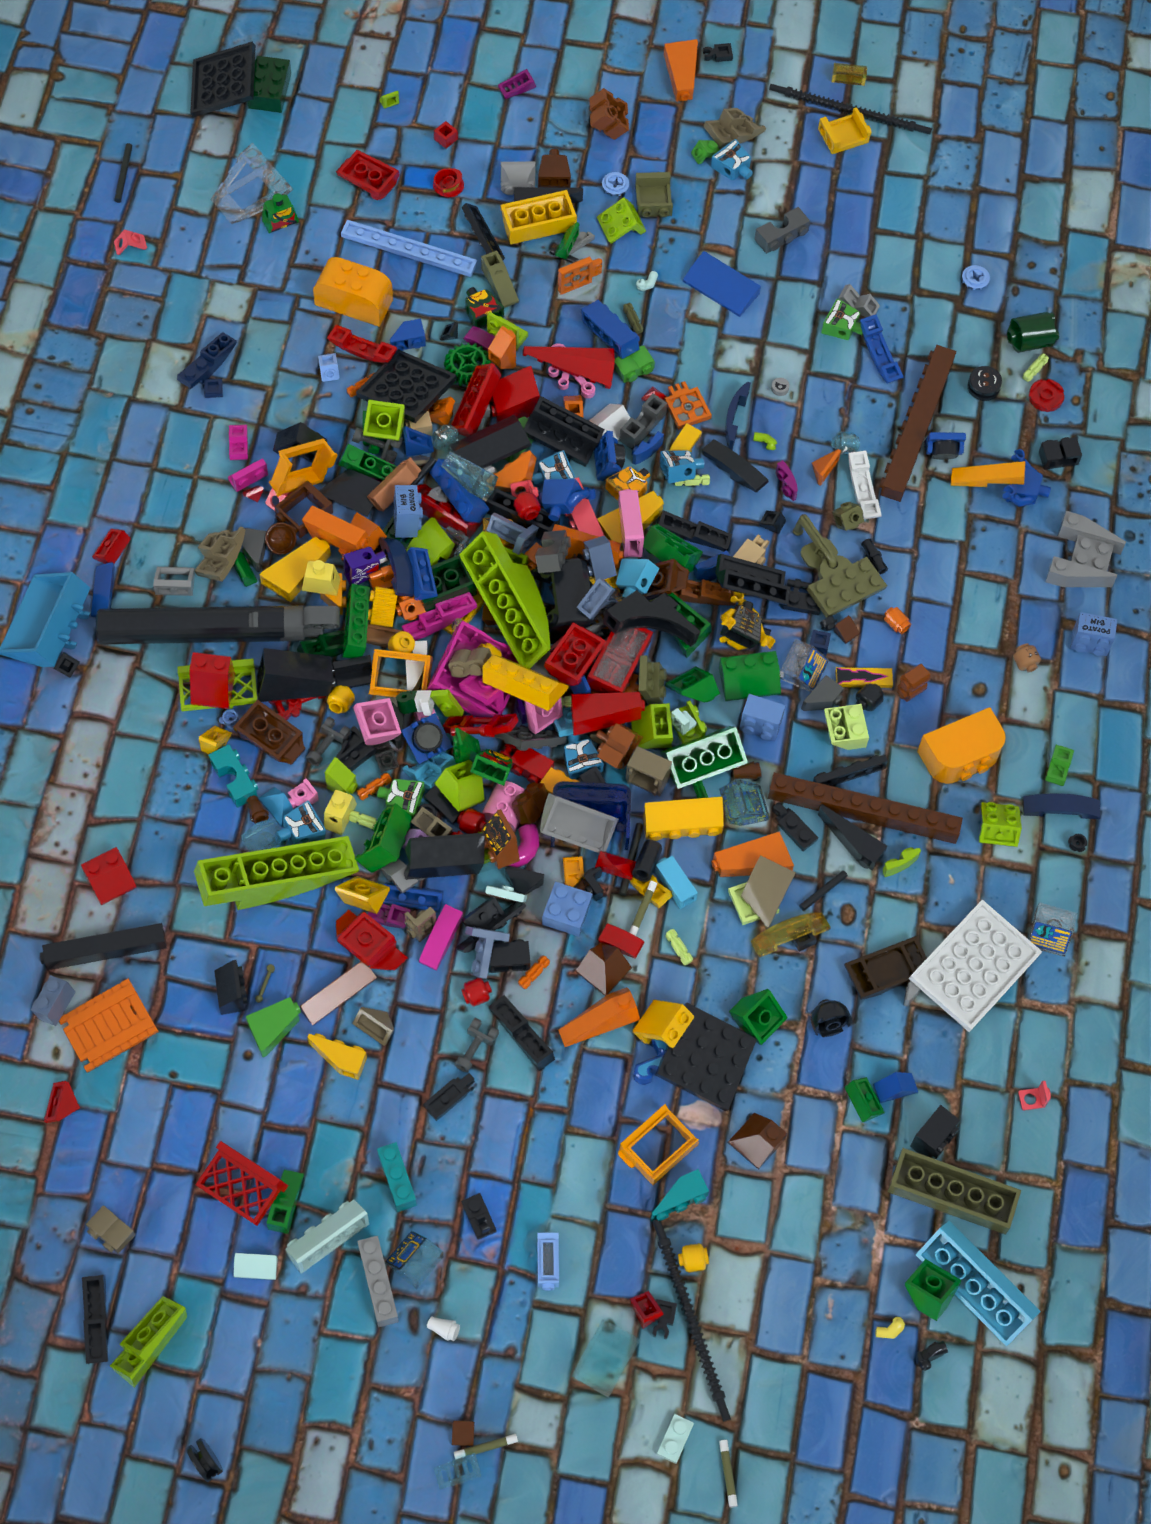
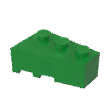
M659 524L650 527L643 543L646 551L653 554L660 561L675 559L680 565L688 569L689 572L694 571L695 565L703 554V551Z
M670 593L668 595L678 603L676 610L700 631L696 644L691 647L673 636L686 658H688L712 632L711 623L674 593Z
M396 803L384 809L372 829L374 831L370 841L368 839L363 844L366 846L364 852L361 855L358 854L355 860L371 873L391 862H396L400 857L401 847L405 843L406 833L410 829L412 816Z

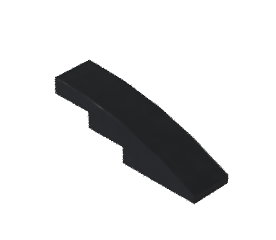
M715 439L702 449V454L715 461L718 468L729 473L732 480L756 493L769 482L748 461Z

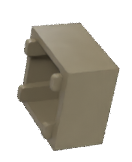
M637 746L627 764L625 781L629 785L633 784L653 793L654 796H661L670 778L672 761Z

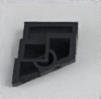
M347 469L319 491L328 500L368 517L373 504L367 496L381 482L354 470Z

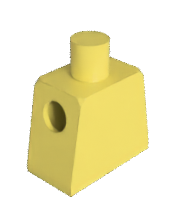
M321 560L308 561L302 591L337 596L340 576L335 565L324 563Z
M339 790L334 791L324 812V827L326 830L339 835L343 834L349 822V815L357 805L354 796Z

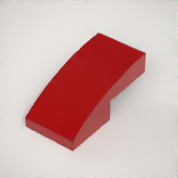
M608 923L598 938L600 943L617 947L623 955L635 959L645 943L639 937Z

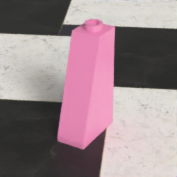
M625 489L619 491L618 498L624 558L642 557L644 534L638 491Z

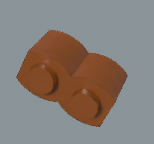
M919 664L903 674L897 690L899 697L908 702L924 692L928 686L927 682L930 681V673L922 664Z

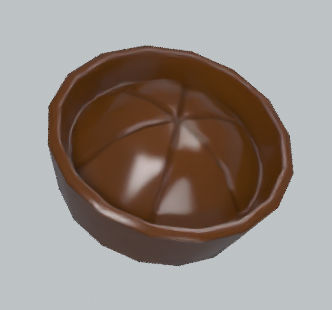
M284 522L273 524L267 530L265 536L268 549L278 555L290 552L295 547L297 541L294 529Z

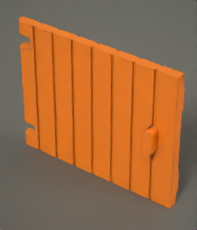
M129 978L73 1009L59 1020L60 1025L68 1022L69 1025L63 1030L81 1062L89 1060L90 1063L84 1066L87 1073L159 1032Z

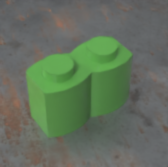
M639 346L640 350L623 359L619 356L615 358L614 369L624 383L633 382L639 375H647L655 368V361L645 346Z

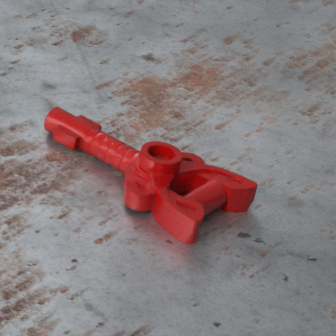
M326 696L268 702L271 705H275L278 715L288 720L291 716L298 717L300 715L302 703L315 698L319 700ZM282 702L288 705V710L285 711Z

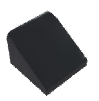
M766 510L759 526L779 534L786 519L782 512Z

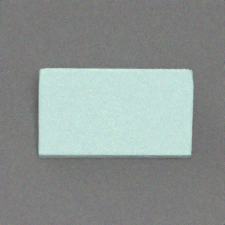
M235 1253L234 1277L276 1280L278 1258L275 1255Z

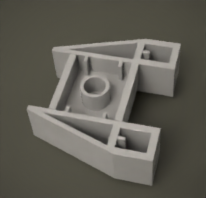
M1066 511L1058 537L1075 542L1071 560L1054 556L1045 582L1060 587H1113L1118 574L1107 571L1112 552L1121 555L1126 541L1087 517Z

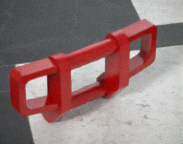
M517 714L494 715L493 717L453 716L448 717L443 724L445 733L455 736V728H459L468 734L494 737L496 734L511 732L519 720Z

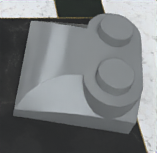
M535 161L501 162V191L507 195H513L514 187H535Z

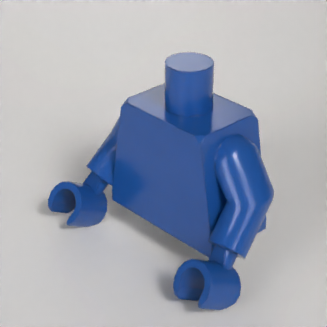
M1022 449L1015 450V455H1012L1011 460L1013 462L1025 461L1024 485L1010 484L1003 488L1005 493L1002 497L1007 502H1012L1018 507L1035 504L1038 495L1048 498L1051 487L1041 485L1043 475L1024 458L1025 453Z
M544 479L543 491L538 493L540 505L549 513L548 518L552 521H558L560 514H571L574 507L582 499L591 500L596 498L595 488L589 490L588 487H585L582 490L576 479Z

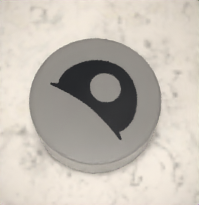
M776 378L772 382L771 390L777 396H784L788 393L790 384L784 378Z

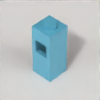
M674 857L660 859L656 864L655 873L664 887L672 892V898L679 909L696 901L698 892Z

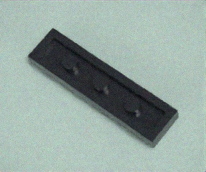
M465 203L461 208L465 213V218L472 226V231L477 235L479 244L484 248L486 254L498 251L500 257L504 260L505 257L478 207Z
M875 755L863 762L856 761L850 766H840L828 773L821 772L814 777L813 782L834 786L884 770L888 760L886 755Z

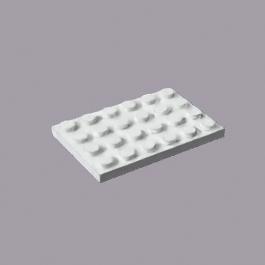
M981 900L909 977V980L970 1032L1039 957L1042 951L985 901Z

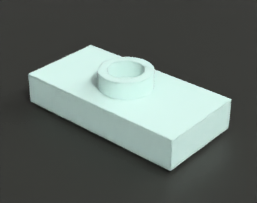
M502 885V888L487 886L485 891L486 894L518 902H526L527 899L526 894L514 892L513 887Z

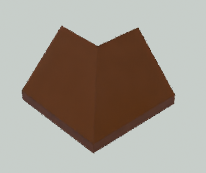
M600 943L588 951L576 972L606 996L632 967L617 947Z

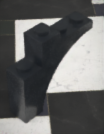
M636 590L609 608L602 621L615 634L633 628L656 629L679 638L690 647L696 644L700 631L676 610L678 603L666 593L650 602Z

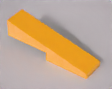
M1025 461L952 468L951 486L987 487L988 483L1024 485Z

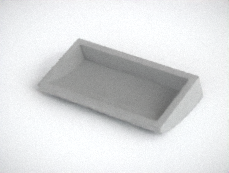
M549 793L542 814L540 832L600 853V851L606 852L619 819Z

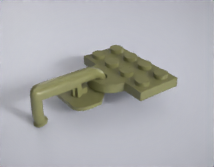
M802 514L799 517L793 533L797 536L802 535L804 528L813 541L801 549L800 555L808 567L818 570L820 578L819 581L809 585L807 591L826 618L886 589V583L868 557L852 564L847 558L837 555L838 551L833 543L820 535L806 514Z

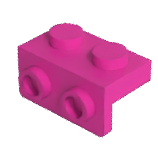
M262 458L228 476V480L236 492L268 476L267 464Z

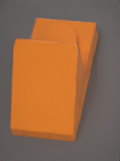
M452 397L437 400L428 410L431 422L448 426L453 415L452 411L455 403Z

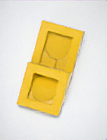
M686 423L669 451L688 450L692 452V448L701 437L702 431Z
M652 875L650 880L658 883L657 878ZM633 877L630 883L644 896L650 880L643 882ZM658 883L650 902L657 908H660L673 897L672 892Z

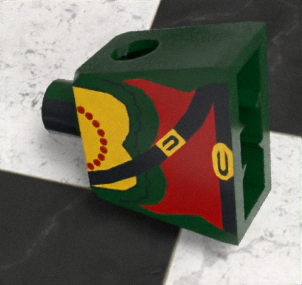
M475 287L467 290L466 294L468 297L465 299V309L472 326L478 328L487 326V314L489 312L504 318V306L489 290L484 289L477 292Z

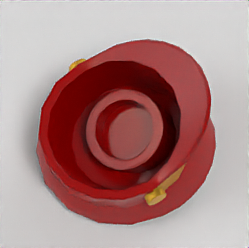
M455 168L439 170L435 174L433 181L435 192L444 197L459 195L464 189L461 171Z

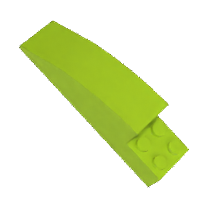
M482 531L459 556L520 665L530 669L551 649L548 619L540 592L528 566L513 563L498 535Z
M349 836L198 860L194 869L204 906L235 901L237 910L296 896L359 872Z

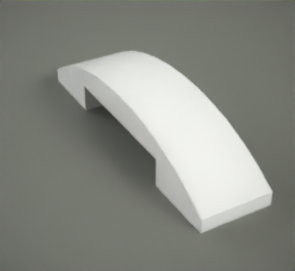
M867 452L848 453L853 489L857 504L863 510V519L881 517L879 502L875 497L869 472L870 464Z

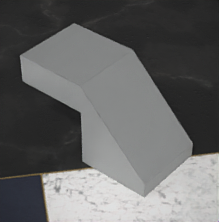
M851 284L845 285L838 297L841 301L861 313L860 315L864 317L875 315L880 307L871 294L860 296Z
M398 859L396 862H391L380 868L387 880L390 883L393 881L403 894L416 885L418 880L405 879L404 871L407 865Z

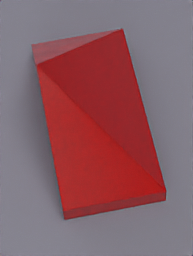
M600 851L595 869L601 867L602 872L632 880V871L636 861Z
M69 1082L53 1083L44 1119L45 1123L60 1121L80 1109Z
M649 1291L630 1298L642 1330L663 1316V1311Z

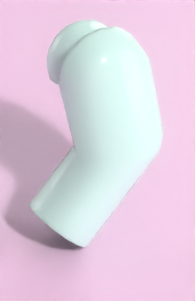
M651 271L647 280H637V288L640 291L653 288L658 273Z

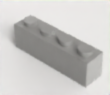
M374 1236L357 1241L378 1328L398 1323V1315L379 1238Z

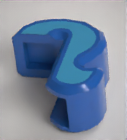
M652 1039V1045L658 1056L635 1065L633 1077L638 1084L646 1085L652 1082L653 1075H655L667 1047L664 1041Z

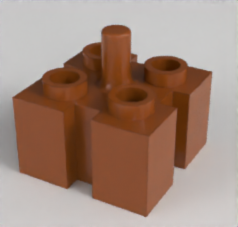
M605 88L589 98L590 111L592 112L590 114V125L592 128H596L599 131L603 130L606 136L614 140L629 131V121L625 118L628 114V104L619 97L615 99L613 94Z
M617 723L615 726L612 725L607 734L599 730L596 737L604 742L601 743L597 750L599 752L597 757L616 769L624 770L643 736L627 726Z

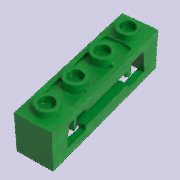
M351 584L348 591L342 657H361L365 652L370 587Z

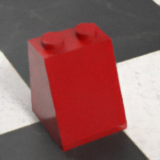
M532 366L499 379L490 400L492 402V417H496L497 422L512 415H515L517 419L530 416L540 397Z
M193 652L189 669L191 705L229 709L235 679L231 657Z

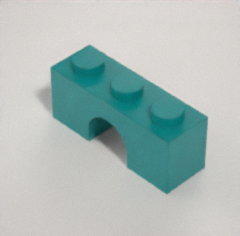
M228 744L208 754L210 763L219 778L226 774L236 776V779L226 786L237 808L246 804L250 796H257L256 790L259 788L255 780H250L248 777L250 773L246 765H241L239 762L241 758L236 749L232 750Z
M397 1142L377 1148L378 1158L383 1173L386 1176L397 1213L417 1206L416 1197Z

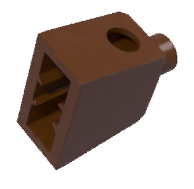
M551 149L549 155L542 156L538 173V187L570 188L571 173L567 156L559 155L558 149Z

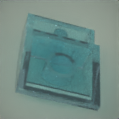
M602 1319L572 1377L609 1398L641 1339L608 1320Z

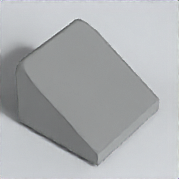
M911 981L908 983L903 1005L906 1007L922 992Z

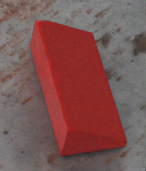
M110 529L92 556L93 559L104 564L110 562L115 564L131 538L124 530Z

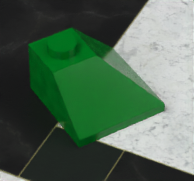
M697 666L665 683L667 688L704 703L712 701L715 696L720 694L713 674Z
M769 989L741 998L729 1011L737 1025L747 1034L755 1037L759 1045H762L788 1018Z
M925 1259L905 1282V1287L917 1309L937 1321L947 1309L962 1280Z

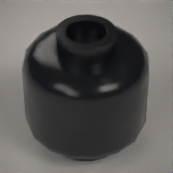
M866 684L856 693V704H862L863 710L873 711L884 701V692L877 684Z

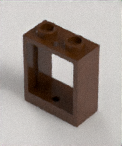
M308 480L275 506L276 519L279 522L289 524L300 539L308 533L304 523L299 526L286 513L307 497L319 509L329 514L333 513L332 502Z

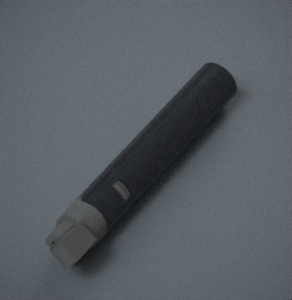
M337 606L99 609L96 615L97 641L101 645L305 641V637H318L319 634H324V629L340 627V608Z

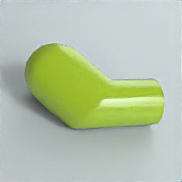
M754 432L753 441L767 443V450L776 449L777 440L772 436Z

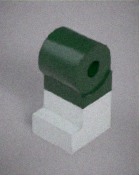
M432 690L404 691L396 696L399 711L402 714L423 712L424 716H431L435 704L430 697Z

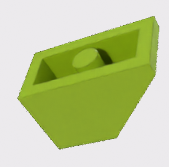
M334 757L325 771L327 789L333 792L339 790L347 794H353L358 786L356 775L338 758Z

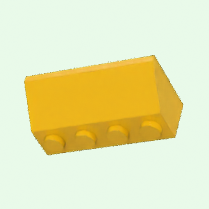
M567 190L500 205L505 232L510 245L564 233L577 222V215Z
M492 655L483 665V683L547 711L554 706L569 687V685L497 655Z
M710 797L645 803L643 813L645 840L658 841L662 838L679 839L684 836L696 838L700 835L717 836L721 834L724 826L723 798Z

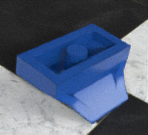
M727 550L724 551V552H722V553H719V554H724V555H728V556H729V553H728ZM719 554L695 565L694 576L697 580L712 581L717 578L715 571Z

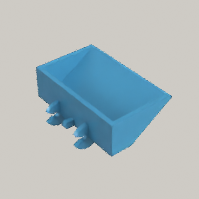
M73 572L34 575L0 646V655L39 667H55L63 648L74 649L77 646V642L68 641L71 630L76 629L78 623L75 622L76 619H88L91 615V612L82 611L90 587Z

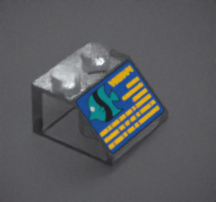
M795 639L780 670V679L812 692L818 685L829 659L812 645Z
M1039 903L1034 912L1028 940L1042 951L1065 957L1078 913Z

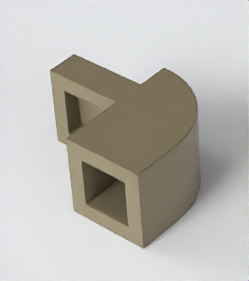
M424 807L420 809L411 821L412 824L429 837L446 836L453 831L450 826Z

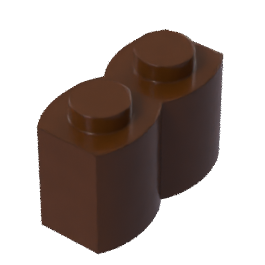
M532 782L527 785L523 793L515 797L512 807L520 824H532L543 813L548 796L544 783Z

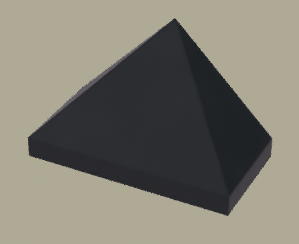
M506 866L505 877L515 892L528 894L544 884V874L512 866Z

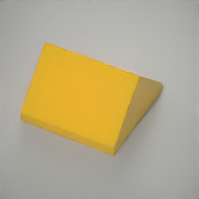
M356 876L336 886L335 891L345 904L377 914L390 891V887Z

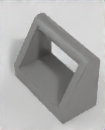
M157 567L153 582L155 595L193 596L195 568ZM161 574L189 575L188 580H162Z

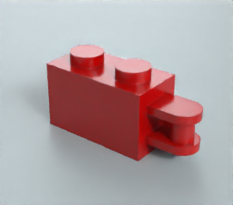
M505 744V749L499 753L512 759V773L527 778L530 783H540L551 767L554 769L553 760L531 748L522 751L516 749L514 745Z

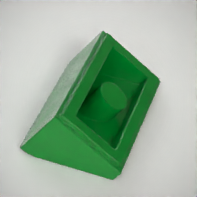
M579 222L574 223L566 230L555 252V256L567 259L579 235Z
M239 552L233 566L244 586L247 587L257 583L258 580L243 553Z
M867 1077L853 1080L845 1086V1090L862 1122L885 1113Z

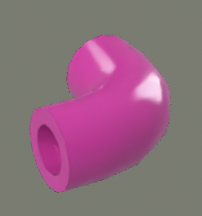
M535 824L524 825L518 829L520 836V845L518 846L520 861L508 866L519 868L528 864L535 857L540 846L539 833Z

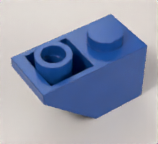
M421 318L404 321L390 338V345L396 346L397 350L401 351L426 346Z

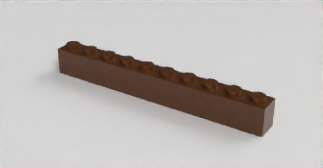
M937 344L935 350L930 351L928 356L930 363L929 365L925 364L922 372L925 376L919 379L917 385L919 391L914 393L911 401L914 405L908 408L906 416L909 418L907 421H903L901 427L903 433L902 435L898 434L895 443L898 445L897 449L893 448L890 456L892 462L887 463L885 468L886 478L882 477L879 488H882L881 496L901 502L957 351Z
M775 772L767 798L819 811L820 806L823 804L845 818L956 844L963 820L962 817Z

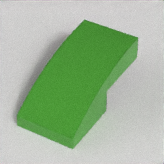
M1056 744L1045 781L1064 786L1074 750Z

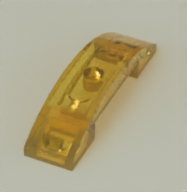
M822 913L803 914L768 928L752 939L751 944L760 958L777 951L778 945L811 932L815 936L830 930L831 927Z

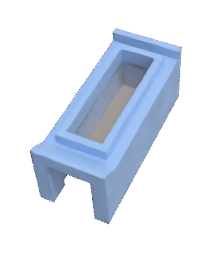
M559 1233L537 1234L538 1288H542L545 1291H551L555 1287H559Z

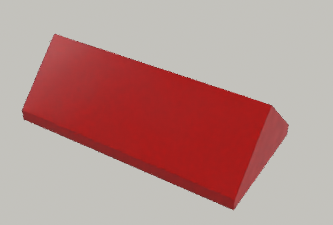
M490 363L475 367L448 429L449 431L466 437L477 432L501 377V373L495 364Z
M422 484L417 486L418 493H421L420 507H422L423 515L428 518H435L439 525L466 542L482 525L483 520L481 523L464 521L450 501L446 503L440 502L428 496L432 490L428 485Z

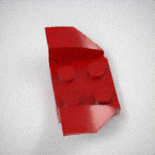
M348 910L336 920L337 942L365 965L370 966V968L396 970L408 959L406 955L396 948L397 941L394 935L367 913L362 912L356 916Z

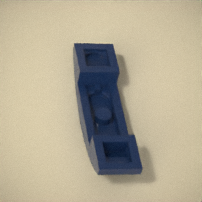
M746 382L736 392L728 408L725 438L727 446L731 450H733L738 426L733 425L738 405L745 407L751 382Z
M380 537L381 549L385 554H388L394 574L391 582L395 595L413 597V572L405 547L397 539Z
M1050 793L1023 796V815L1043 816L1044 813L1081 815L1083 819H1100V800L1074 794Z

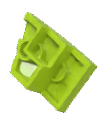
M431 517L421 527V530L418 531L417 537H413L406 551L410 547L427 549L431 566L437 564L439 558L449 559L455 543L448 537L446 531L439 525L437 520Z

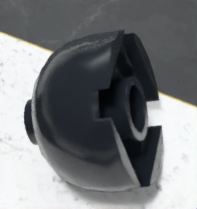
M825 999L820 1001L811 1014V1024L817 1036L818 1033L822 1037L834 1036L843 1032L842 1027L846 1024L849 1027L852 1023V1017L847 1007L836 1000Z

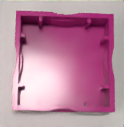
M462 620L456 627L426 690L449 689L464 711L475 717L502 715L510 694L504 693V709L498 712L460 690L459 683L468 676L453 677L448 664L457 650H473L482 643H491L501 651L502 657L518 663L509 645L494 640L485 632Z

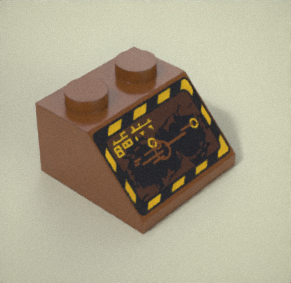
M497 810L481 831L485 835V849L488 850L490 862L495 863L497 868L501 869L519 862L520 858L516 835L502 810Z

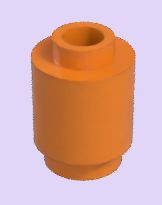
M891 607L884 614V621L896 633L903 634L912 625L909 622L910 619L898 607Z

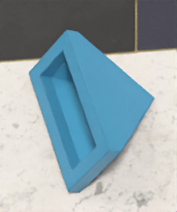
M273 787L259 797L261 803L280 826L283 827V817L294 810L285 793Z

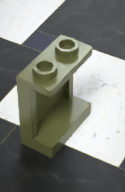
M670 172L636 173L635 189L639 217L672 216L673 203L671 202Z

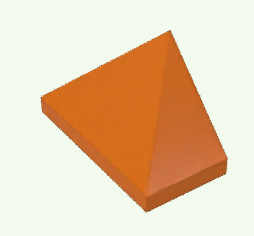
M837 449L812 462L818 485H822L838 463L841 450Z

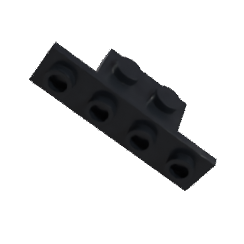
M492 896L461 920L465 926L495 931L504 927L512 917L520 915L526 904L516 901L503 911L496 898ZM469 936L456 946L457 950L463 953L471 952L475 949L479 937Z

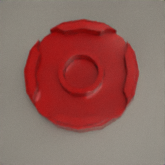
M1040 379L1032 384L1028 398L1036 409L1051 412L1060 408L1065 395L1063 387L1058 382L1051 379Z

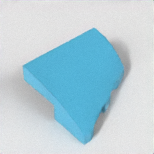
M443 752L420 765L417 764L411 768L406 765L402 769L414 781L425 782V788L430 790L435 786V782L444 769L456 765L453 756Z

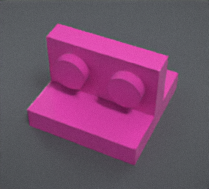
M470 675L459 683L460 690L498 712L504 709L505 692L483 683V675Z

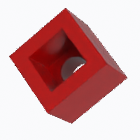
M445 121L434 130V140L447 149L458 140V130Z

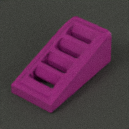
M525 69L498 84V87L504 98L508 99L532 90L536 85L529 71Z

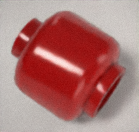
M522 492L518 494L514 501V507L521 519L532 520L539 515L541 506L533 493Z
M472 808L463 810L457 820L459 829L466 834L482 832V828L487 824L485 815Z
M477 977L465 982L464 989H461L466 1003H470L475 1007L489 1001V993L492 992L488 981L484 982L482 978Z

